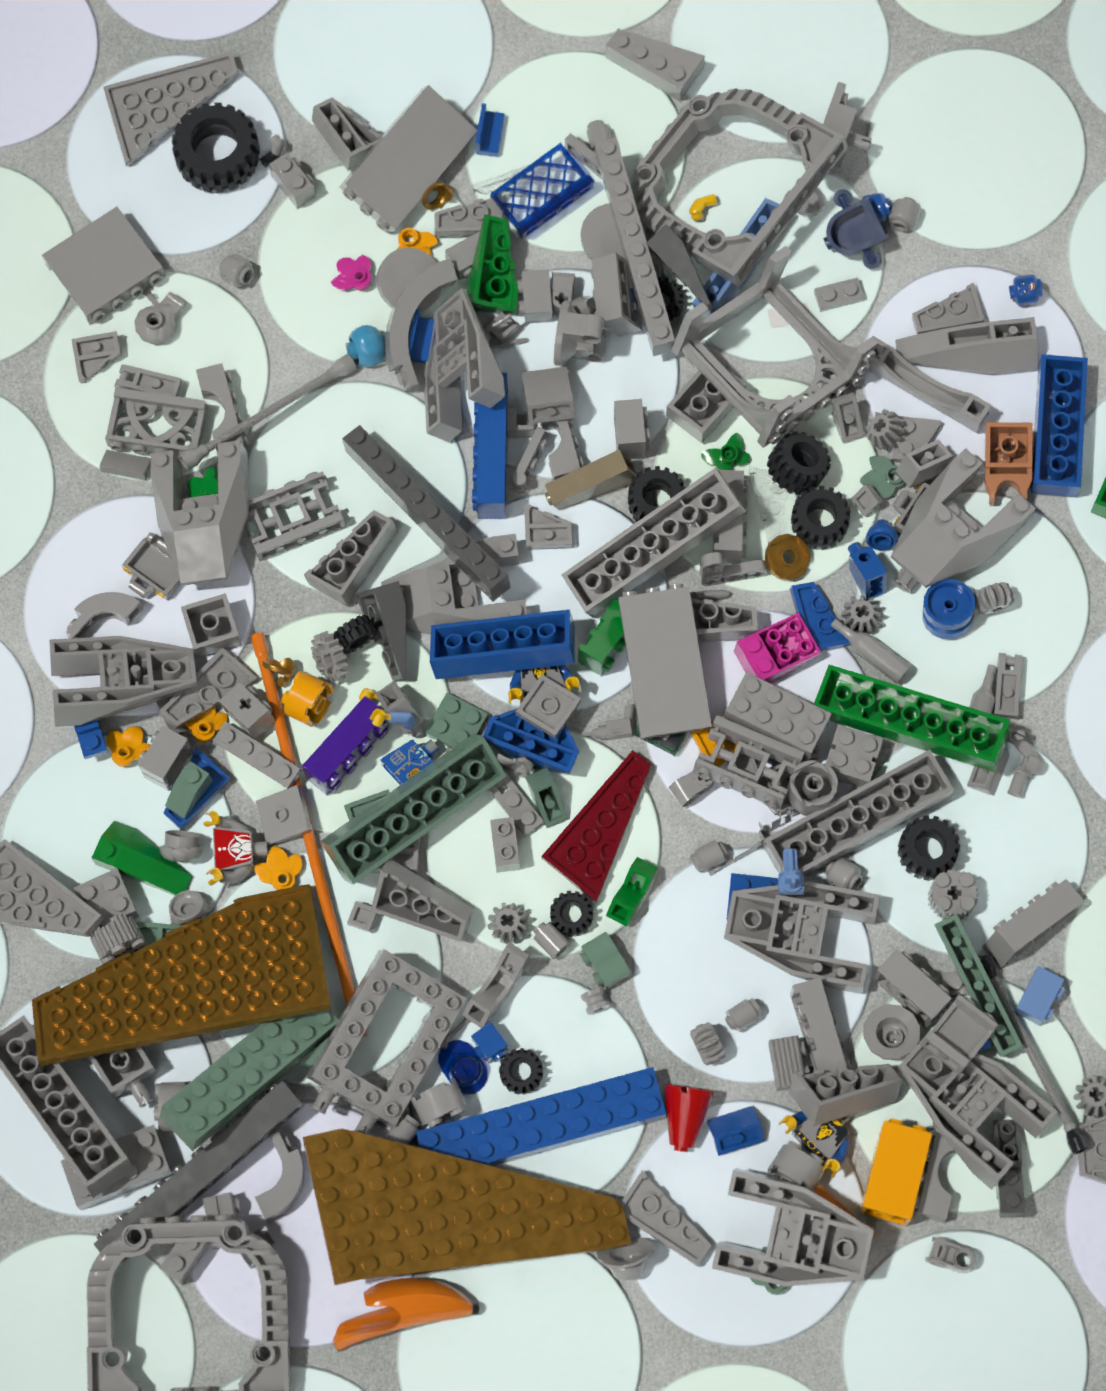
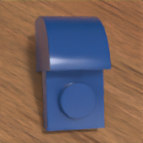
M99 720L74 726L85 760L108 753Z

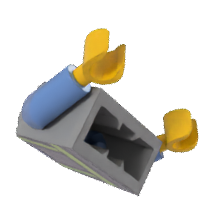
M395 680L380 691L378 690L377 693L369 688H364L361 691L359 700L364 696L368 697L371 701L375 698L385 710L377 708L373 711L370 720H373V725L381 727L384 720H387L388 723H395L404 735L410 732L413 737H418L424 732V727L421 725L423 719Z

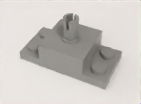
M838 82L823 124L844 135L848 147L852 146L868 152L872 138L853 133L857 109L847 106L846 102L849 95L845 93L847 84ZM845 152L834 166L840 168Z

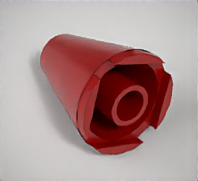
M666 1084L665 1098L669 1145H673L675 1151L688 1152L689 1148H694L713 1098V1090Z

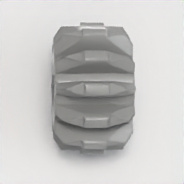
M883 409L881 414L875 412L873 419L868 418L870 425L865 426L867 431L865 436L874 447L887 450L889 446L895 448L896 441H902L900 435L905 433L904 428H902L904 422L895 412Z
M1000 582L977 590L974 593L975 607L978 609L979 614H992L1011 606L1015 601L1012 588H1010L1008 583Z
M862 594L858 601L853 596L850 600L851 603L846 602L844 604L845 610L842 611L841 617L846 619L843 621V624L846 626L851 625L850 629L853 631L859 629L858 632L863 633L865 629L870 634L872 627L877 628L879 626L878 619H881L882 616L878 612L880 606L879 604L872 605V597L865 601V597ZM862 612L865 613V615H863L861 618L857 616L858 614L860 615Z
M503 902L501 911L494 907L493 912L495 915H488V920L492 922L488 924V930H494L492 933L493 938L501 935V943L505 942L506 937H509V942L514 943V935L522 939L523 935L520 931H527L528 929L523 924L528 921V917L521 916L524 912L523 908L515 911V903H512L510 909L506 908V903ZM512 919V926H504L503 920L510 921Z
M711 1023L700 1024L690 1030V1036L705 1065L715 1064L725 1058L726 1052Z
M1092 1075L1090 1081L1083 1078L1081 1080L1082 1085L1075 1087V1090L1079 1093L1075 1094L1073 1099L1081 1100L1076 1107L1081 1109L1084 1106L1086 1108L1084 1111L1085 1116L1090 1111H1092L1094 1118L1099 1116V1111L1101 1114L1106 1115V1087L1103 1085L1106 1078L1102 1077L1098 1083L1097 1077ZM1092 1092H1095L1096 1096H1100L1097 1101L1090 1097Z

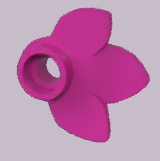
M365 255L359 256L356 261L349 257L339 259L336 263L339 275L331 281L333 287L343 291L351 288L359 291L368 289L372 281L370 273L372 264L370 259Z

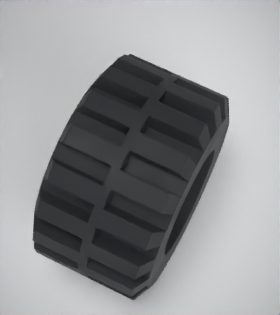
M798 431L792 432V434L787 433L780 439L767 461L768 473L773 476V482L779 484V488L786 489L790 494L795 492L796 495H801L804 490L809 492L810 487L815 486L816 489L831 467L829 463L831 457L827 455L829 451L822 446L823 443L820 440L817 441L816 437L813 435L808 436L805 432L799 434Z
M655 466V470H651L650 467L645 468V473L642 471L638 472L637 478L633 477L631 486L628 489L630 514L633 513V519L638 521L658 508L649 505L643 497L647 492L662 490L672 498L686 488L683 487L684 482L682 478L678 479V474L675 471L671 474L670 469L667 467L664 470H660V466Z
M814 486L810 487L809 492L804 490L801 493V497H797L795 505H793L791 515L793 533H796V537L803 539L807 546L811 544L812 549L817 550V546H821L822 550L827 549L829 544L831 548L836 546L837 541L841 542L848 531L851 510L850 507H847V499H842V493L839 491L834 493V488L829 487V490H825L824 486H819V489L816 490ZM815 509H823L833 516L834 521L828 526H816L810 522L807 514Z
M926 815L921 820L918 817L903 830L898 843V857H901V865L906 866L905 871L908 873L913 872L915 878L923 876V880H929L930 877L935 879L943 871L946 873L947 870L953 868L960 850V844H958L959 836L958 834L955 835L956 829L953 826L949 827L947 825L948 821L945 819L941 822L938 820V816L929 819V815ZM922 837L934 838L942 847V855L935 859L924 858L917 852L915 842Z

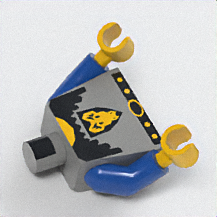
M565 665L515 670L509 684V704H512L513 699L520 700L521 704L541 674L565 689L567 688L570 692L571 688L574 687L581 690L580 682Z
M799 1111L792 1116H785L779 1122V1125L784 1123L788 1126L785 1134H789L792 1131L791 1135L810 1154L813 1153L823 1160V1171L829 1168L833 1171L831 1177H835L840 1166L847 1158L850 1144L847 1138L849 1132L843 1125L852 1116L849 1115L816 1126L812 1125L803 1111Z

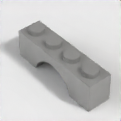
M222 363L196 369L203 399L215 401L225 410L222 423L212 431L213 439H216V437L221 436V434L226 433V431L231 430V428L236 427V425L242 422L240 411L235 412L234 405L238 404L235 391H230L228 384L232 383L229 370L224 371ZM245 432L239 433V435L227 441L240 440L243 446L248 445Z
M572 419L542 422L555 428L561 438L557 449L548 455L553 480L583 467L582 457H577L575 450L579 448L576 435L572 436L570 428H573Z
M933 1122L930 1133H932L934 1138L932 1146H929L926 1157L928 1163L926 1170H923L920 1182L922 1189L921 1193L917 1194L914 1208L917 1209L916 1216L944 1223L947 1220L952 1195L942 1187L938 1178V1167L940 1161L945 1156L955 1153V1151Z

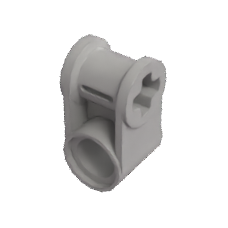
M552 272V313L559 317L562 306L560 303L572 302L575 273Z
M691 771L674 781L669 786V789L681 806L686 807L699 796L709 791L713 787L714 781L710 779L707 782L704 779L700 781V777Z
M932 1237L933 1245L929 1257L925 1258V1262L960 1274L968 1273L975 1263L972 1251L942 1238ZM939 1248H941L942 1250L940 1256L937 1257ZM960 1255H965L969 1258L970 1264L967 1267H961L957 1264L956 1258Z

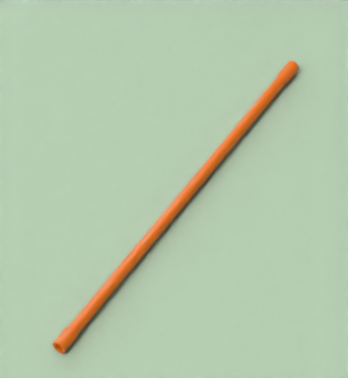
M263 632L255 633L250 637L255 656L258 660L268 703L273 709L271 714L275 719L274 726L281 754L284 759L297 766L273 672L262 666L263 661H270L265 635ZM299 776L293 786H301L312 831L302 835L347 1007L355 993ZM365 1031L362 1038L367 1036V1031Z

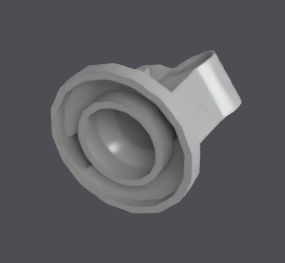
M563 302L556 329L554 365L562 367L571 358L584 359L591 362L602 361L606 340L605 336L602 335L604 318L594 314H578L571 302Z

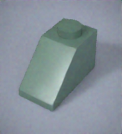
M189 761L176 779L165 807L185 819L212 783L210 774Z
M545 768L526 776L525 779L531 796L546 828L567 820L568 816L555 780L548 769Z

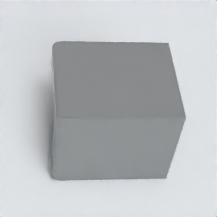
M507 408L508 438H532L535 432V424H529L528 415H517V408Z

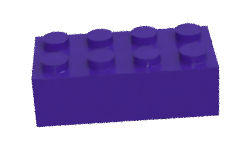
M366 696L360 700L302 765L305 778L326 796L331 791L334 793L341 786L343 777L346 774H352L357 768V762L362 756L364 758L367 757L373 750L372 745L378 739L382 740L389 732L387 720H384L381 727L372 724L373 720H370L373 711L381 708Z

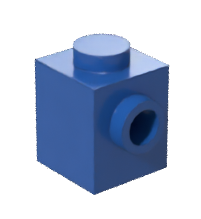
M491 1022L471 1035V1040L476 1046L473 1050L481 1061L485 1058L488 1063L493 1060L496 1063L505 1057L508 1045Z

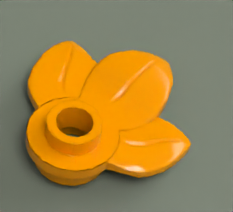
M405 228L398 235L399 247L397 249L416 248L432 257L429 248L437 245L438 240L430 232H418L413 228ZM409 237L414 239L412 242L405 241Z
M214 706L183 726L192 730V735L197 741L207 742L214 737L215 732L220 730L224 722H227V714L222 712L216 713ZM200 728H206L208 730L201 731Z
M139 726L129 727L123 733L112 729L107 736V747L112 751V761L119 767L130 766L134 760H139L144 750L148 751L151 746L150 744L142 743L143 731Z
M273 846L268 852L267 863L255 864L254 870L262 883L272 884L275 890L291 888L295 885V877L302 870V860L299 854L288 857L283 849ZM281 876L287 877V881L285 883L279 882V878Z

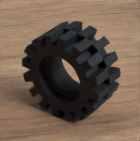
M659 277L657 280L661 293H667L672 298V302L665 306L669 321H671L673 316L677 318L679 311L683 309L684 293L681 290L680 284L676 285L675 280L672 279L669 282V278L665 277V281H661V277Z
M364 614L357 616L355 619H350L348 623L345 622L342 627H338L337 631H334L333 636L334 640L338 639L344 647V654H350L351 651L355 652L358 648L361 649L363 645L370 643L369 641L375 638L374 636L378 634V631L369 616Z
M567 891L566 894L562 892L551 904V923L563 935L568 934V937H572V935L580 936L592 924L593 907L591 901L587 900L586 895H580L578 891H575V893ZM569 905L577 906L581 911L579 920L576 922L566 921L562 916L565 907Z
M520 1048V1050L513 1049L511 1053H506L504 1059L500 1062V1079L503 1086H506L508 1091H513L514 1094L523 1093L524 1095L529 1091L533 1092L540 1085L543 1078L542 1062L537 1054L532 1053V1050L528 1049L527 1051L524 1048ZM520 1062L526 1063L531 1069L530 1076L525 1080L515 1079L512 1075V1068L515 1064Z

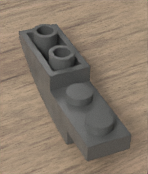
M993 1120V1146L1014 1163L996 1184L1000 1218L1025 1217L1019 1124L1014 1120Z

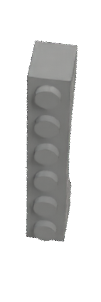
M874 337L879 343L875 349L876 355L868 363L870 365L868 370L975 433L979 431L989 415L991 404L972 393L951 388L929 377L904 359L892 346Z

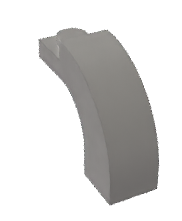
M509 942L486 982L470 999L462 1016L480 1028L484 1027L511 993L522 975L530 955Z
M279 1131L270 1135L282 1161L281 1177L273 1188L255 1197L267 1223L283 1215L293 1206L301 1193L304 1183L305 1171L302 1156L298 1149L289 1153L288 1150L292 1149V1146L287 1136L281 1137Z

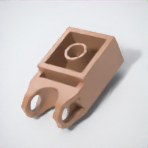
M986 422L984 486L989 496V505L994 506L997 492L1004 486L1015 488L1027 500V494L1032 484L1033 423ZM1010 446L1012 451H1006L1005 447Z

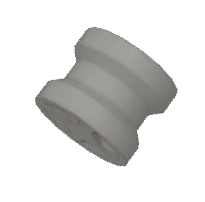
M603 987L589 990L581 995L582 1001L587 1005L586 1012L588 1015L601 1012L610 1006L609 1002L604 999L603 995L605 992Z

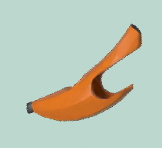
M413 1277L380 1282L363 1292L364 1300L367 1306L385 1308L371 1311L340 1323L334 1335L333 1344L339 1352L357 1342L422 1323L478 1315L480 1310L479 1303L471 1302L462 1292L450 1285L432 1279Z

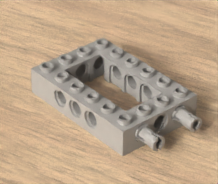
M386 949L379 950L306 1077L322 1088L311 1108L325 1115L334 1096H338L364 1113L354 1130L355 1132L369 1135L376 1121H380L389 1127L396 1126L467 998ZM393 984L396 986V990L408 993L417 999L416 1002L424 1003L433 1008V1010L427 1013L421 1020L423 1023L415 1038H411V1045L403 1059H399L397 1063L399 1066L391 1080L386 1082L383 1091L346 1069L345 1066Z

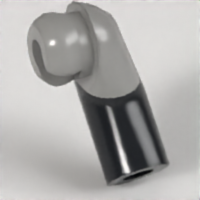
M274 135L270 138L269 143L273 146L271 151L259 159L265 168L281 157L285 142L279 135Z

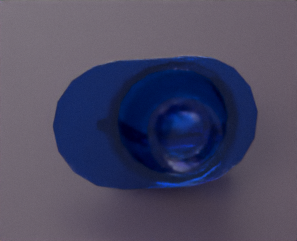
M453 1040L448 1042L447 1048L440 1050L438 1064L450 1084H452L450 1079L455 1078L462 1094L477 1093L485 1086L487 1069L469 1043L462 1040Z

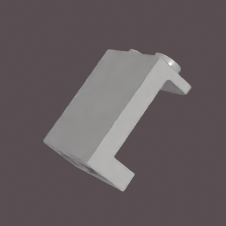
M567 366L521 372L529 424L575 418Z
M961 995L957 996L953 1004L920 1044L958 1075L963 1072L998 1026L993 1016L987 1012H982L975 1007L976 1005L971 999Z

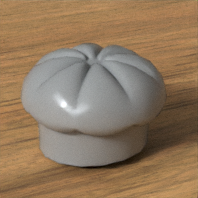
M183 830L166 831L165 845L160 847L161 855L172 862H191L198 859L203 852L202 846L198 845V834Z

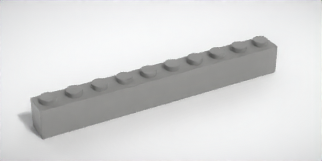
M612 137L594 142L595 156L623 254L627 261L652 355L657 356L672 352L675 338L649 248L646 244L647 241L617 138Z

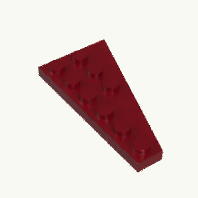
M633 750L541 856L542 860L595 903L598 901L651 768V764Z

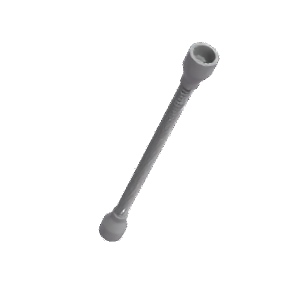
M348 354L342 356L321 376L301 386L299 389L258 412V414L253 415V417L251 416L248 420L246 419L236 425V427L206 443V445L202 444L197 448L187 449L179 454L178 457L181 464L187 471L192 469L210 451L216 449L218 443L231 440L234 436L236 437L239 433L241 434L256 425V423L261 422V420L266 419V417L271 416V414L276 413L278 410L324 384V382L329 381V379L333 380L336 377L348 375L356 370L355 362Z

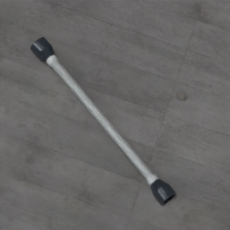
M990 955L980 959L1023 1045V1049H1025L1024 1051L1029 1057L1033 1068H1035L1037 1076L1041 1079L1040 1082H1042L1046 1093H1048L1047 1095L1051 1099L1053 1107L1058 1111L1059 1118L1063 1121V1129L1066 1133L1067 1145L1071 1153L1076 1155L1090 1148V1144L1086 1136L1077 1129L1075 1123L1071 1121L1070 1116L1066 1113L1067 1110H1065L1061 1099H1059L1060 1097L1056 1093L1054 1085L1050 1082L1051 1080L1045 1068H1043L1044 1066L1041 1060H1039L1038 1054H1036L1037 1052L1032 1046L1028 1035H1026L1024 1027L1020 1024L1021 1022L1015 1010H1013L1014 1008L1011 1002H1009L1007 994L1003 991L1004 989L998 976V967L993 957Z

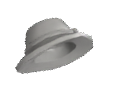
M884 1004L872 1010L864 1022L863 1038L870 1051L884 1060H899L908 1056L920 1042V1025L914 1014L902 1006Z
M630 1238L631 1244L596 1251L597 1260L604 1266L609 1267L615 1278L619 1280H634L643 1274L646 1260L655 1252L652 1241L645 1238Z

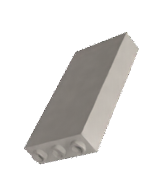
M428 84L411 100L339 188L343 190L342 193L348 200H354L360 206L359 209L363 214L371 216L382 231L390 233L398 228L422 199L426 189L436 182L475 135L477 129Z
M683 584L670 585L668 590L660 591V587L646 589V593L637 594L636 591L622 593L623 597H618L640 740L711 729L712 724L689 586L683 587Z

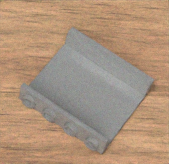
M117 206L42 254L45 265L50 271L54 272L85 314L89 325L101 321L107 313L121 308L127 300L132 297H138L145 288L158 284L165 276L161 264Z

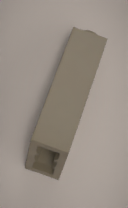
M619 449L545 484L547 489L545 497L550 506L553 505L558 510H562L631 484L633 477L637 478V473L632 461Z

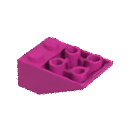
M799 613L737 641L733 650L745 673L748 672L770 684L821 654Z

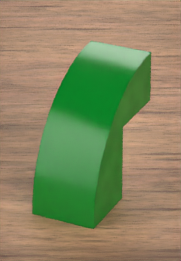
M636 857L629 868L624 883L613 897L606 916L627 927L649 889L658 867Z

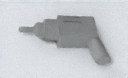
M635 705L625 706L624 719L606 721V725H600L591 732L583 733L582 736H592L599 738V740L632 737Z

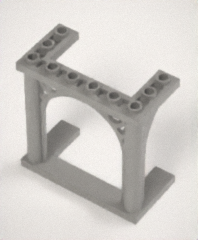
M784 246L769 257L758 283L708 317H706L709 308L703 302L687 312L671 350L677 357L683 353L760 435L757 442L762 448L770 443L772 445L777 443L781 439L782 434L785 432L791 433L797 428L799 422L803 419L804 421L809 420L817 409L823 410L831 403V399L844 395L851 385L857 386L864 379L863 373L870 367L868 363L876 355L875 349L879 343L872 336L858 347L842 344L830 336L779 283L792 253L787 246ZM764 298L810 347L815 359V376L810 386L795 397L788 395L780 400L763 398L745 389L700 341ZM824 359L826 364H822L821 360ZM825 370L832 371L836 374V378H825L821 372ZM820 382L824 384L821 388L817 386ZM758 404H763L765 408L762 409Z

